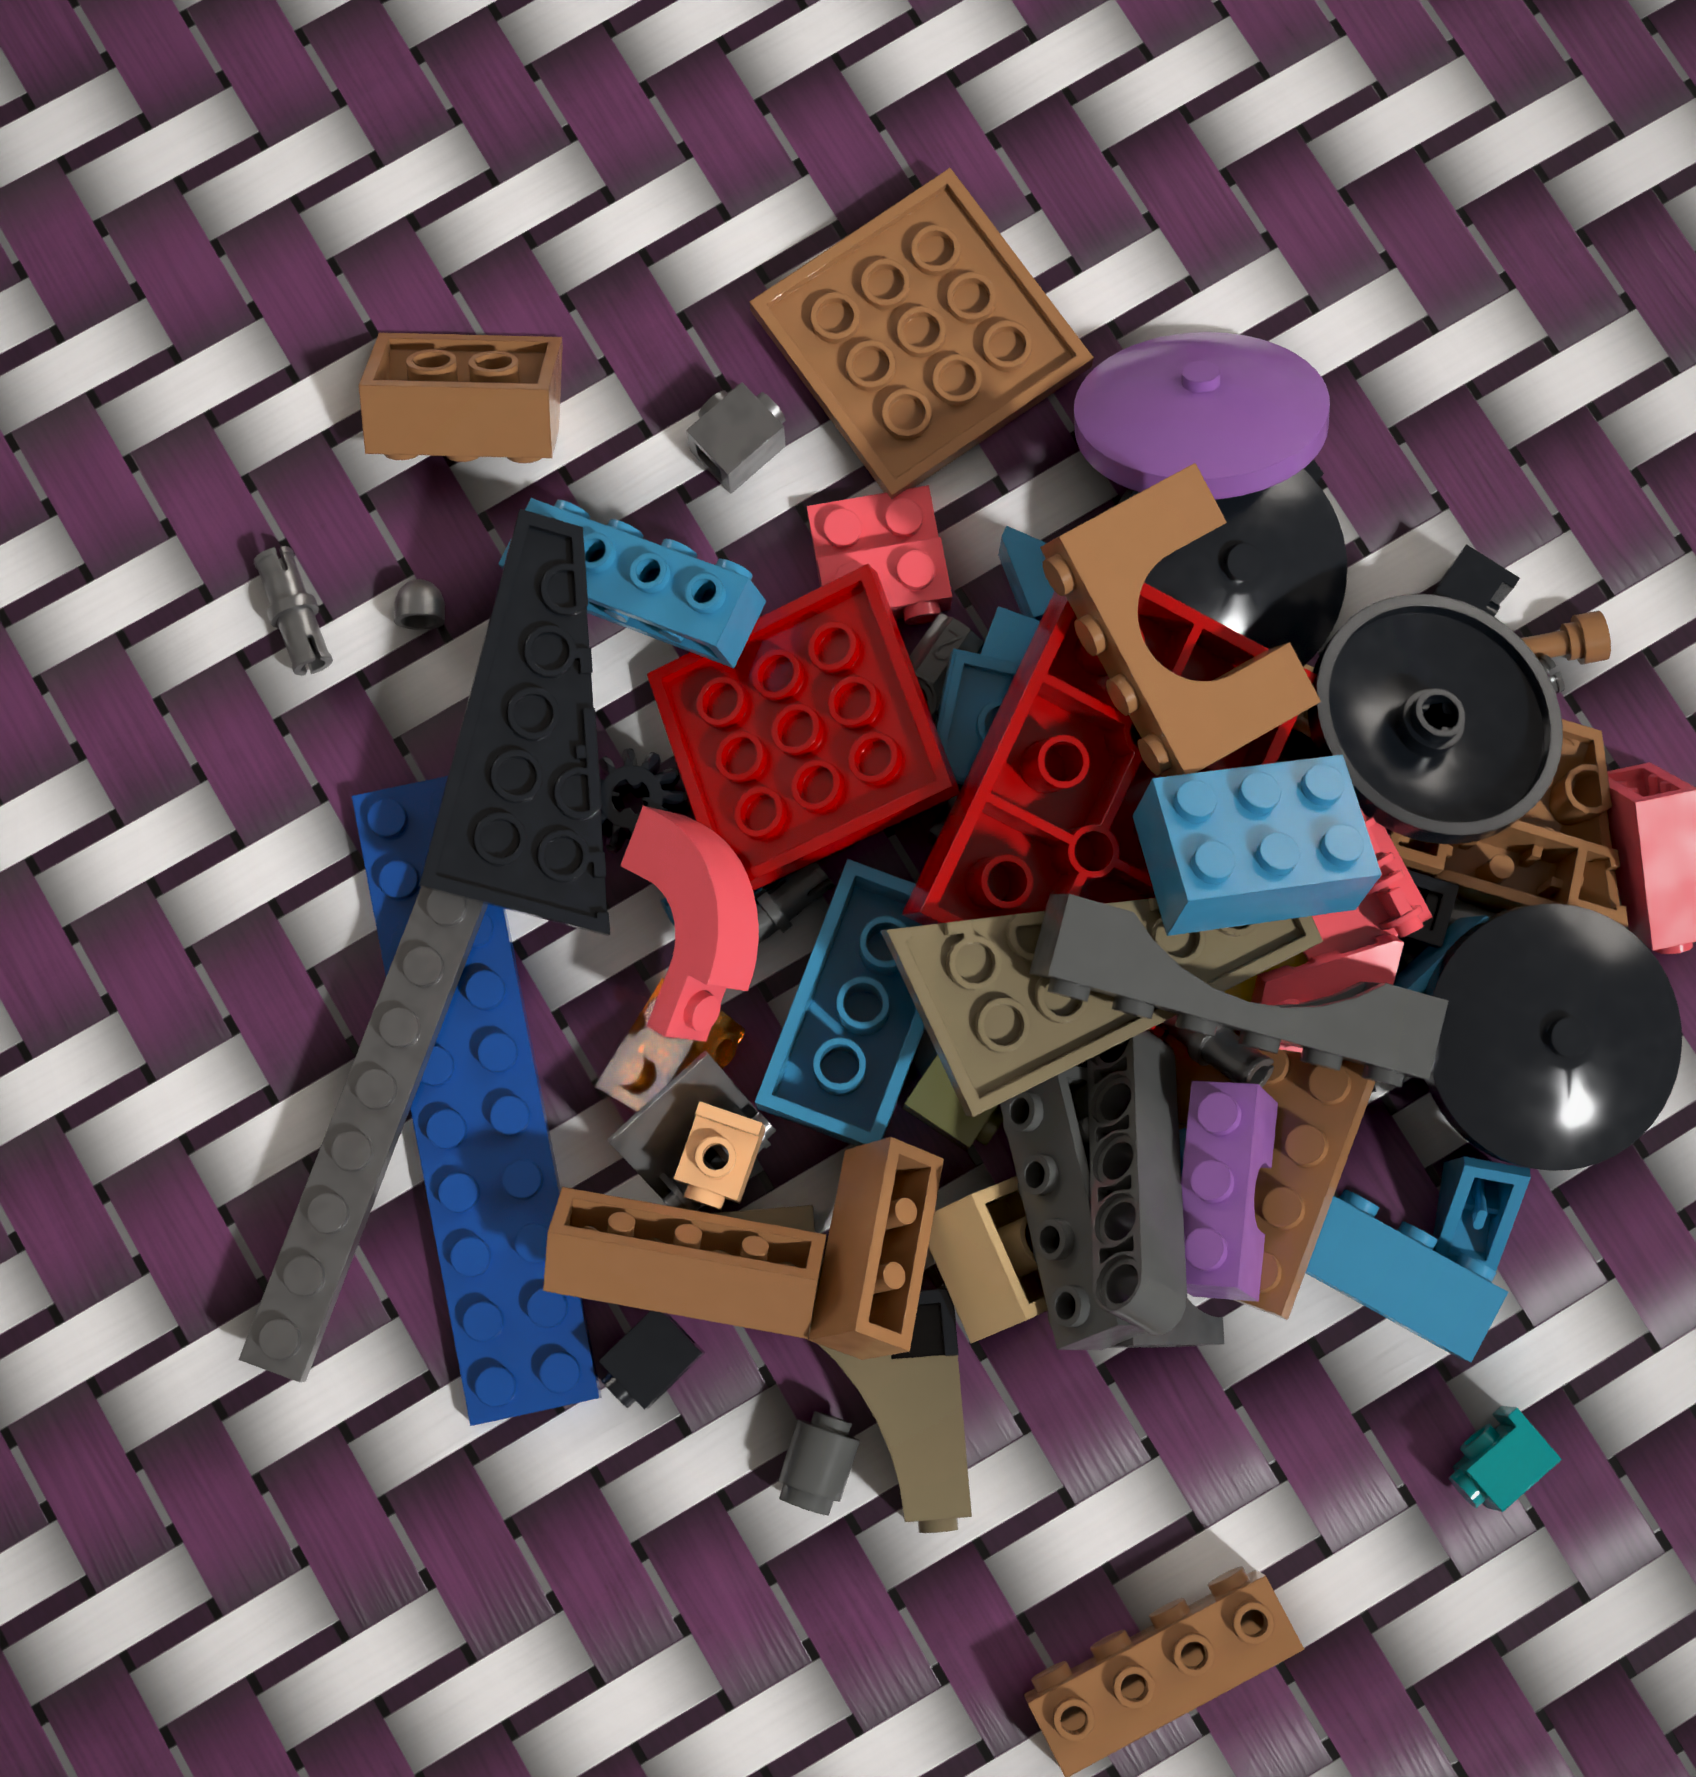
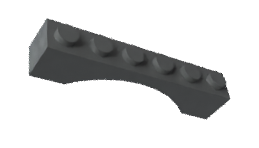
M1072 894L1049 895L1029 973L1050 979L1047 992L1088 1002L1091 990L1113 996L1114 1000L1111 1009L1118 1012L1152 1019L1154 1008L1178 1014L1175 1023L1177 1028L1215 1037L1217 1026H1222L1240 1031L1238 1040L1240 1045L1278 1054L1280 1043L1302 1048L1300 1057L1302 1062L1340 1071L1342 1060L1364 1065L1361 1078L1399 1088L1402 1087L1404 1076L1429 1080L1449 1002L1448 1000L1388 983L1359 982L1333 995L1299 1004L1266 1005L1248 1002L1211 987L1183 969L1153 940L1134 912Z

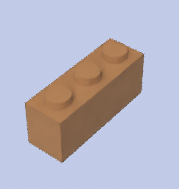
M893 1137L845 1150L809 1341L861 1360L910 1351L943 1158Z

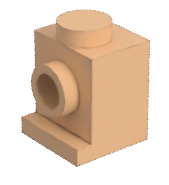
M699 1101L695 1112L696 1117L674 1179L678 1183L687 1186L684 1198L721 1210L725 1199L740 1204L766 1128L762 1122ZM712 1146H723L729 1153L727 1164L719 1170H712L706 1167L704 1163L706 1151Z

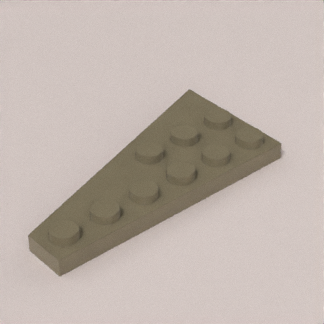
M1156 898L1107 903V905L1134 912L1153 940L1183 969L1211 987L1223 992L1323 942L1312 916L1167 936ZM1045 911L881 930L965 1115L969 1117H975L1178 1014L1154 1008L1152 1019H1146L1112 1010L1113 996L1090 990L1088 1002L1047 992L1050 979L1029 974Z

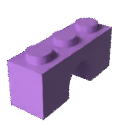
M1192 1081L1181 1185L1187 1293L1193 1297L1259 1302L1265 1234L1258 1229L1256 1224L1254 1195L1259 1169L1272 1168L1278 1103L1259 1084Z

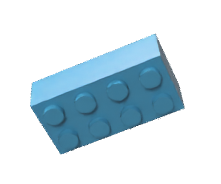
M847 859L755 1100L757 1109L854 1146H861L884 1138L925 1026L881 930L922 926V924L902 915L916 885L915 883Z

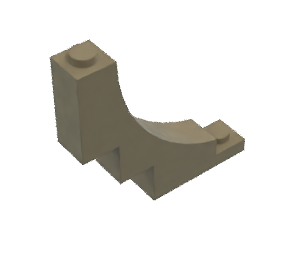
M813 1205L710 1213L816 1232ZM818 1344L837 1362L856 1386L878 1423L890 1451L898 1479L904 1521H918L919 1533L958 1530L957 1518L972 1517L958 1355L891 1359V1355L861 1360Z

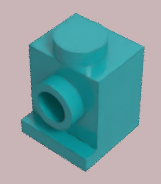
M1501 1406L1492 1414L1500 1423L1496 1429L1491 1424H1487L1473 1433L1460 1446V1450L1465 1456L1452 1467L1455 1472L1449 1477L1450 1482L1474 1508H1478L1483 1503L1488 1509L1499 1512L1505 1511L1562 1460L1517 1407Z

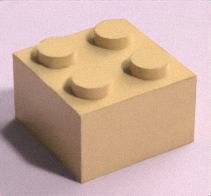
M1017 1176L970 1194L934 1212L928 1247L970 1343H974L1048 1311L1038 1265L1033 1256V1244L1025 1209L1018 1191Z

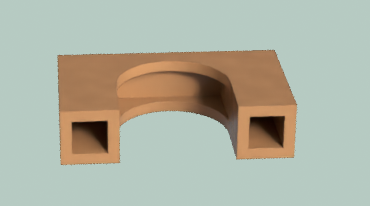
M1196 463L1040 547L1046 558L1043 561V570L1049 584L1058 595H1065L1078 618L1075 620L1074 626L1081 644L1089 654L1098 656L1110 678L1106 681V688L1113 704L1120 713L1130 716L1141 737L1138 740V749L1142 759L1154 774H1161L1162 777L1197 773L1321 702L1290 642L1265 650L1212 681H1195L1174 674L1162 666L1146 646L1138 622V600L1146 577L1164 557L1227 523Z

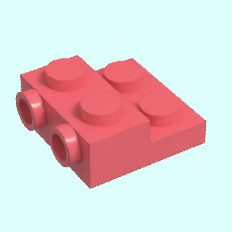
M929 485L906 489L893 499L886 492L807 506V517L820 587L869 564L878 573L895 620L904 618L905 624L908 625L933 622L942 611L951 610V586L942 540L938 536Z

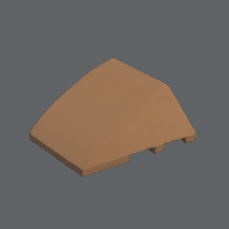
M1562 719L1563 744L1561 758L1551 785L1530 811L1513 825L1496 835L1470 843L1435 844L1415 840L1392 832L1390 838L1407 870L1459 885L1457 899L1500 913L1503 908L1510 910L1517 907L1539 904H1565L1596 911L1627 927L1626 906H1620L1615 870L1620 867L1618 850L1612 849L1607 810L1612 807L1602 731Z

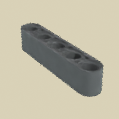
M1146 1030L1087 1060L1093 1293L1098 1306L1106 1312L1155 1336L1167 1333L1181 1320L1187 1303V1279L1176 1059L1173 1048L1166 1041Z

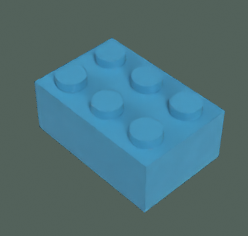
M1343 755L1152 778L1133 814L1167 936L1356 910L1382 875Z

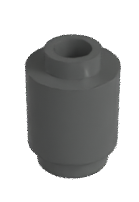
M814 1411L811 1422L798 1419L778 1481L784 1483L779 1496L780 1500L808 1511L829 1516L833 1502H840L860 1443L859 1439L849 1435L852 1423L818 1411Z

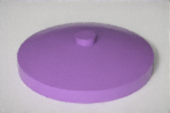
M1193 332L1175 334L1147 340L1123 349L1101 362L1087 375L1081 383L1074 401L1075 436L1081 453L1093 468L1126 488L1142 492L1196 463L1214 499H1225L1243 496L1272 487L1289 479L1305 468L1318 455L1327 438L1330 400L1327 386L1317 370L1305 359L1282 346L1259 338L1231 333Z

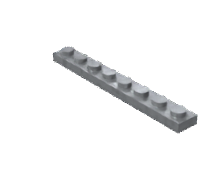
M421 887L238 1360L297 1382H306L488 904Z

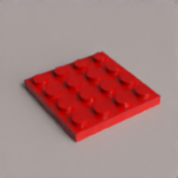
M869 564L759 617L735 668L689 652L647 673L695 819L717 833L733 849L749 877L753 891L961 793L878 573Z

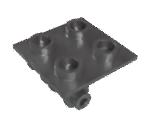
M706 1050L607 1139L667 1206L698 1211L697 1208L702 1204L684 1198L687 1186L678 1183L674 1176L696 1117L695 1112L699 1101L762 1122L766 1131L758 1153L764 1147L767 1149L771 1145L767 1139L776 1132V1129L755 1109ZM719 1145L710 1147L704 1155L706 1167L712 1170L723 1168L729 1159L728 1150Z

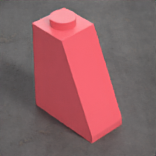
M1650 762L1607 771L1612 807L1607 810L1612 849L1618 850L1620 867L1615 870L1620 901L1622 906H1626L1628 930L1656 953L1677 954L1692 949L1693 942H1696V787Z

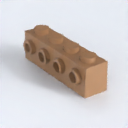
M562 1187L548 1229L543 1291L808 1339L827 1234Z
M1242 1566L1234 1568L1209 1582L1207 1585L1211 1594L1188 1606L1184 1598L1174 1600L1149 1615L1152 1626L1131 1637L1128 1636L1125 1629L1114 1632L1090 1647L1094 1657L1070 1669L1067 1661H1062L1035 1675L1031 1679L1035 1688L1023 1695L1064 1776L1070 1777L1305 1650L1266 1575L1257 1570L1246 1574Z

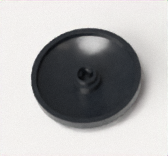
M1302 469L1289 479L1264 490L1243 496L1215 499L1227 523L1164 557L1150 571L1144 583L1268 649L1290 642L1302 666H1304L1323 646L1339 617L1347 584V553L1343 532L1332 504L1316 481ZM1127 488L1118 504L1140 492Z
M1410 594L1387 598L1371 604L1352 616L1329 640L1315 663L1313 673L1316 674V678L1312 685L1321 702L1307 709L1309 728L1319 757L1344 756L1360 808L1369 818L1374 817L1375 821L1385 828L1405 837L1435 844H1462L1483 840L1513 825L1539 802L1551 785L1558 769L1563 744V725L1556 693L1546 671L1532 650L1509 627L1487 612L1468 603L1438 595Z
M1539 904L1500 912L1483 920L1463 934L1447 950L1428 982L1424 994L1448 1000L1449 1002L1429 1080L1425 1079V1082L1433 1100L1450 1125L1465 1140L1493 1158L1520 1167L1549 1171L1572 1170L1600 1163L1617 1155L1639 1139L1659 1116L1672 1092L1678 1074L1682 1050V1025L1673 988L1665 971L1650 949L1630 930L1608 916L1590 909L1565 904Z

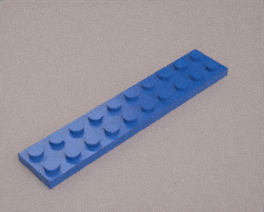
M448 776L352 796L386 977L421 889L419 882ZM488 905L411 1105V1114L470 1426L602 1398L583 1299L543 1291L548 1229L558 1202L561 1187L506 909Z

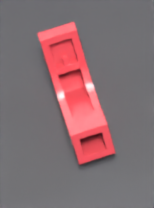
M643 806L620 866L653 883L663 893L671 908L675 924V946L672 960L647 1027L665 1037L706 1042L711 1027L719 1016L721 1001L726 988L748 991L753 977L759 942V923L754 892L741 861L733 849L717 833L685 815Z

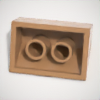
M379 333L359 383L365 454H384L385 457L392 460H409L418 455L446 456L448 459L457 462L473 461L479 457H507L516 463H533L542 458H552L559 432L562 337Z

